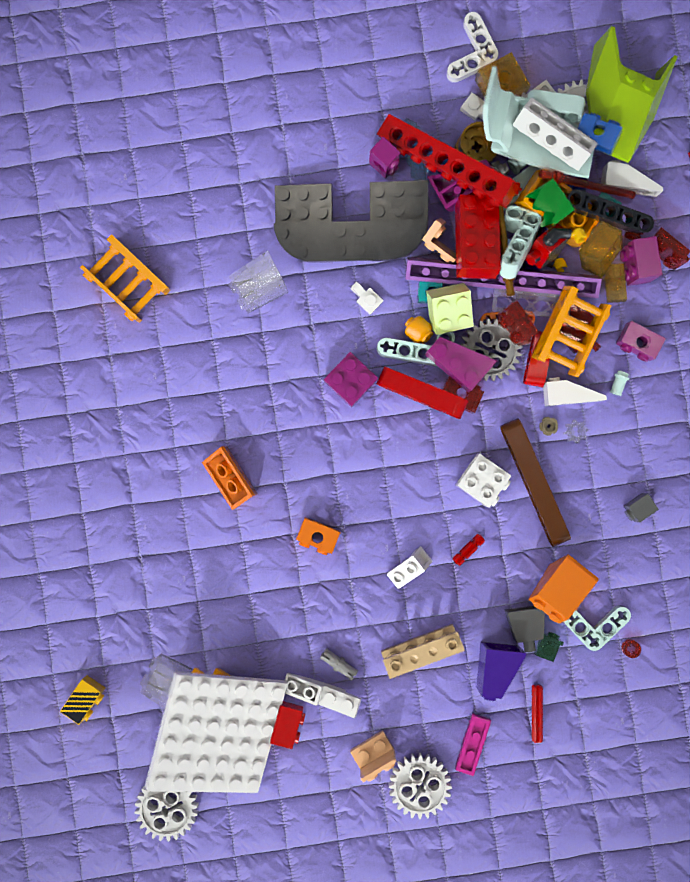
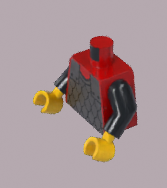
M559 223L555 224L550 230L545 231L535 240L526 256L527 263L535 265L540 269L544 266L550 268L555 266L558 272H564L563 267H568L563 258H556L571 237H574L576 243H583L585 241L584 238L587 237L585 230L577 228L572 231L571 229H565Z

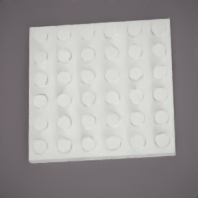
M175 671L145 784L146 791L258 793L271 747L270 740L279 707L284 699L287 687L286 681Z

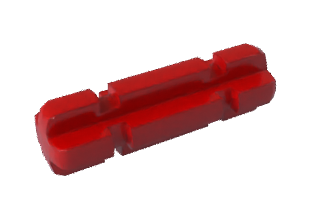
M480 534L473 537V541H469L460 550V553L453 557V561L457 565L461 566L465 559H468L478 549V546L485 542V539Z

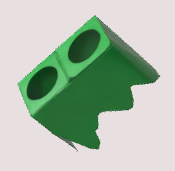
M554 178L525 196L526 198L536 199L532 207L534 210L544 211L540 227L550 224L555 225L575 210Z

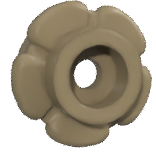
M545 417L539 424V428L543 431L544 435L550 436L552 433L555 434L557 432L558 422L554 418Z

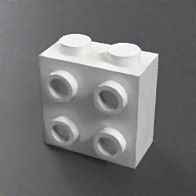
M479 453L476 454L455 485L489 508L491 505L495 506L500 498L498 495L501 490L505 491L510 485L511 481L509 479L511 475Z

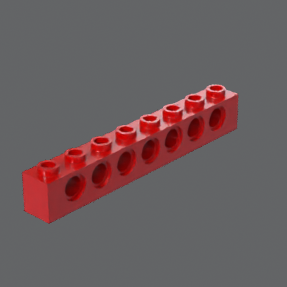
M388 114L377 132L380 138L384 137L401 155L405 156L408 154L411 156L410 159L419 165L421 162L426 164L425 167L434 173L436 170L439 171L443 178L451 181V179L457 181L456 184L464 190L470 188L475 196L481 199L483 196L488 198V202L497 208L500 205L507 208L519 189L515 180L391 114ZM448 159L447 163L442 165L443 161ZM464 167L461 173H457L460 168ZM480 176L478 181L473 182L475 177ZM497 184L494 190L489 191L492 185Z

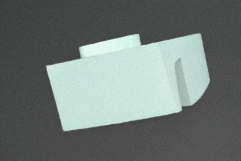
M492 67L483 112L486 139L492 141L491 150L502 156L532 166L589 178L594 150L579 171H577L513 126L522 109L532 97L577 129L578 125L575 123H579L582 119L585 99L578 95L542 90L529 91L527 98L515 96L512 92L504 91L500 88L497 67Z

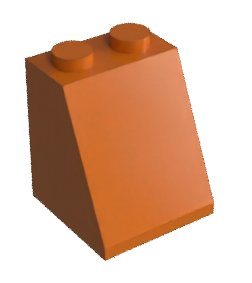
M567 554L549 564L530 595L529 600L537 609L544 611L552 621L559 624L569 620L596 585L599 578Z

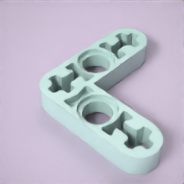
M616 606L592 627L575 611L572 614V617L575 619L573 621L569 619L563 623L587 648L597 651L629 622L631 613L624 606ZM618 611L624 612L623 619L618 618ZM611 617H612L614 620L617 619V620L615 621V622L618 623L617 625H616L613 621L610 620ZM578 622H583L585 625L584 631L576 632L575 625ZM605 623L612 625V630L609 633H604L602 630ZM587 634L594 639L597 638L595 640L597 642L596 645L590 644L591 641L586 637Z

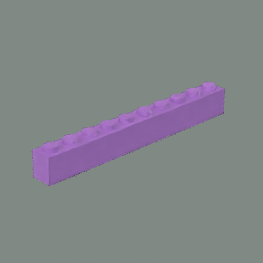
M407 257L406 280L446 284L464 283L466 286L506 289L500 272L495 279L456 277V261L448 263L444 260ZM520 268L513 281L514 290L558 295L561 294L564 286H573L579 289L577 292L578 297L598 298L602 279L597 275Z

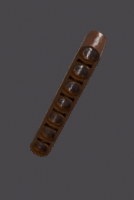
M517 418L500 425L502 435L549 543L552 547L571 540L570 533L521 421Z

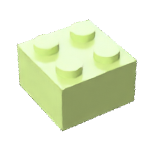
M464 283L426 291L430 324L436 335L474 327L471 292Z

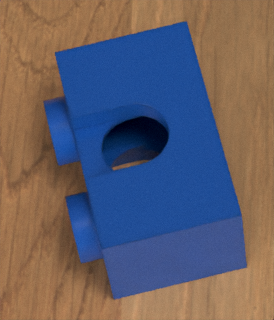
M584 113L577 128L598 143L595 150L612 155L622 134L620 123L614 120H609L607 123L602 121L601 116L595 113H590V115ZM597 128H602L605 131L602 135L594 134Z

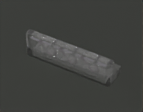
M493 288L491 310L550 317L551 313L547 311L550 309L553 311V307L556 305L560 295L514 290L515 295L510 297L516 299L511 301L507 296L506 289ZM498 296L506 297L510 302L504 308L496 307ZM520 298L526 299L530 304L523 310L518 309L514 304ZM538 301H545L549 307L540 312L533 305Z

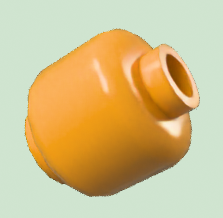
M422 316L411 317L405 323V335L414 343L425 344L433 335L432 325Z

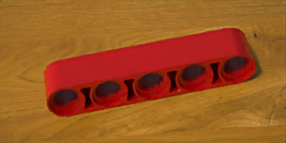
M385 366L376 383L387 390L457 419H461L468 404V400Z

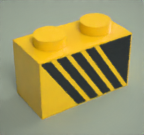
M86 675L77 685L60 712L78 725L84 720L88 721L94 712L91 710L95 704L99 705L105 695L102 693L106 687Z

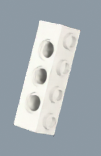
M532 97L513 124L520 132L532 138L537 144L542 145L577 171H579L598 144Z

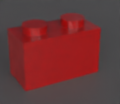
M285 701L282 702V705L279 707L270 744L288 749H293L294 743L298 744L301 733L298 732L299 724L303 725L306 713H302L303 706Z

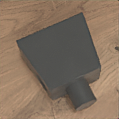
M535 606L505 609L513 639L516 643L523 642L525 652L536 651L535 640L544 639L545 612L537 609Z

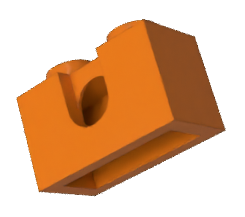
M305 517L296 540L303 547L309 548L311 545L317 548L318 553L327 555L328 553H333L341 531ZM315 532H320L323 535L321 542H315L312 539V535Z

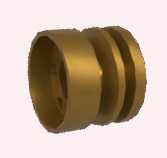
M479 121L469 124L463 130L454 147L456 150L477 161L486 159L491 162L497 155V153L491 150L492 141L486 139L484 122Z

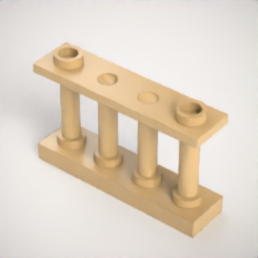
M453 624L381 650L388 676L391 679L463 652L465 649L458 631H455Z

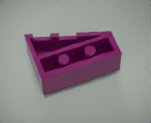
M485 159L479 161L485 164L486 166L494 169L492 164L488 160ZM464 167L460 168L457 173H461ZM441 174L428 176L443 206L450 212L455 211V205L460 194L474 195L472 193L473 190L470 188L464 190L456 184L457 181L453 179L448 181ZM480 176L475 177L473 182L478 181Z
M439 337L425 353L431 361L468 393L472 391L497 362V360L442 337Z

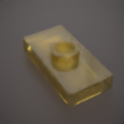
M624 264L604 265L606 303L626 302L627 292Z

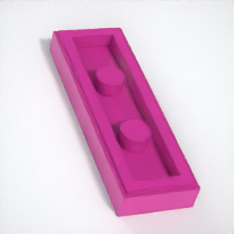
M472 713L455 765L456 771L474 776L491 719Z

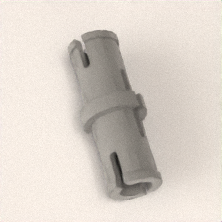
M328 648L325 649L320 659L331 665L334 671H339L351 681L358 672L357 669L346 663L343 657L339 658Z

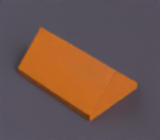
M227 446L220 447L202 462L232 510L257 495V492Z

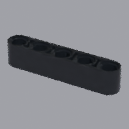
M576 189L564 193L570 203L571 195L574 197V204L571 203L575 209L573 212L634 234L650 232L654 227V219L648 214ZM588 202L592 204L591 210L588 208ZM606 208L609 210L608 216L605 213ZM623 215L626 216L625 222L623 221ZM640 221L643 223L642 228L640 227Z

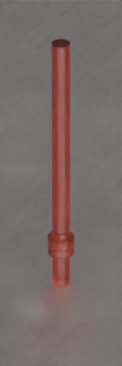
M540 170L538 173L539 178L547 180L554 178L557 184L565 183L634 199L636 196L635 191L567 176L559 171Z

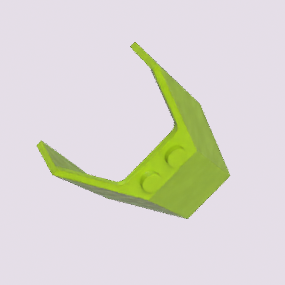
M613 26L594 44L586 98L589 115L590 113H595L601 116L602 121L608 123L609 120H614L620 123L622 134L610 156L628 163L655 118L678 56L674 55L655 73V79L623 66L620 61L616 31ZM597 128L594 134L602 135L605 131L602 128Z

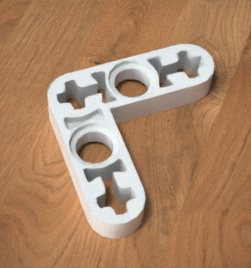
M476 12L468 13L463 24L475 52L449 65L447 78L451 82H459L492 66L498 58V50L481 16ZM470 19H471L473 22L476 21L475 27H474V25H473L472 23L469 24V20H470ZM483 35L486 41L478 43L476 36ZM487 52L489 55L493 54L492 59L485 57ZM469 60H475L477 62V67L470 68L467 65V62ZM453 69L455 71L460 70L458 76L455 73L452 74Z

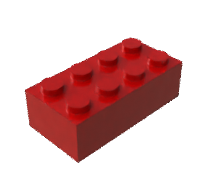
M460 194L455 205L456 277L495 279L501 270L499 207L497 208L488 202L489 199L484 196L481 199L475 195Z

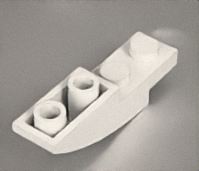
M291 673L286 674L285 681L287 687L285 694L313 705L319 704L352 718L357 716L362 698L347 693L344 689L318 680Z

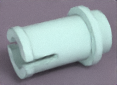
M618 371L617 374H614L616 377L610 393L622 396L625 384L630 378H628V373Z

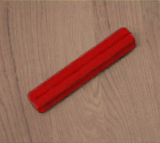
M539 684L532 685V741L534 743L543 742V687Z

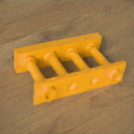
M111 234L106 239L111 244L109 246L110 249L90 270L82 265L80 267L84 271L82 275L89 282L94 280L126 311L124 315L132 322L136 320L140 323L142 320L137 316L138 312L157 293L162 292L166 296L171 290ZM121 253L125 257L123 259L124 262L102 283L95 275L115 254ZM135 266L139 270L137 272L138 275L116 296L109 288L129 267ZM149 279L153 283L150 286V290L130 309L123 301L143 280Z
M564 286L532 354V358L543 362L550 358L569 367L568 375L579 377L585 369V362L604 321L610 316L612 305L600 304L599 307H596L577 297L579 289L573 286ZM574 304L595 314L591 324L588 325L570 316L568 311L571 305ZM566 322L586 332L582 343L561 334L560 328L562 324ZM558 340L578 350L574 361L553 352L551 348L554 341Z

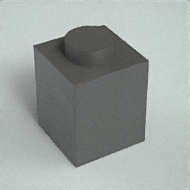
M641 493L623 505L628 519L639 523L659 510L648 493Z

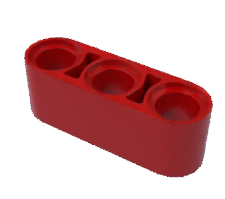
M534 330L523 384L543 388L550 358L546 359L545 362L532 358V354L543 333L542 331Z

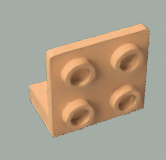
M439 218L435 220L422 240L428 249L441 253L440 257L444 261L454 263L456 261V253L438 240L446 230L444 227L446 221Z
M383 730L350 750L351 755L360 768L362 782L374 780L378 773L383 770L388 771L392 769L397 762L395 749Z

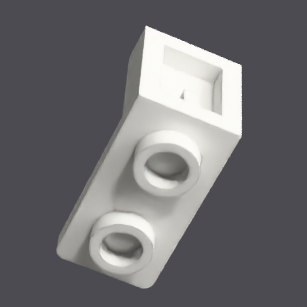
M420 546L408 559L389 571L387 576L399 589L423 573L433 561Z

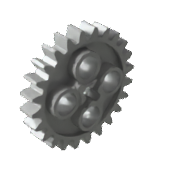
M486 319L485 325L482 321H479V327L474 325L472 327L473 331L466 330L469 336L462 337L466 342L465 344H460L473 351L481 350L482 355L492 359L495 357L499 359V365L496 368L492 367L483 377L485 381L488 380L489 376L492 381H495L496 375L499 379H503L502 373L509 376L508 369L515 370L513 363H520L516 356H522L521 353L517 352V349L522 348L521 345H517L521 338H514L517 331L510 332L511 325L505 328V321L498 325V319H494L492 324L490 319ZM488 332L490 340L484 343L481 338L482 334ZM502 340H506L508 344L505 350L499 348V343ZM479 342L487 347H492V349L505 354L506 357L503 358L497 354L489 353L488 350L476 346L475 343Z

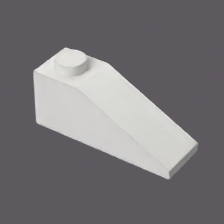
M612 160L603 167L600 190L657 197L663 192L662 186L630 165L621 163L619 160Z
M560 377L549 378L543 387L545 406L607 400V397L603 394L567 380L560 381Z

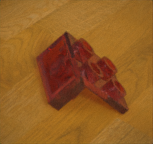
M662 227L658 229L654 236L657 237L659 256L663 264L667 268L675 270L690 260L687 256L690 250Z
M517 300L496 314L499 318V324L502 328L508 330L510 333L509 338L515 345L530 344L532 342L531 338L539 332Z

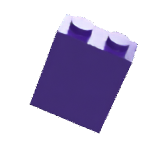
M490 642L480 643L476 688L485 700L496 701V698H503L526 658V652L519 645Z

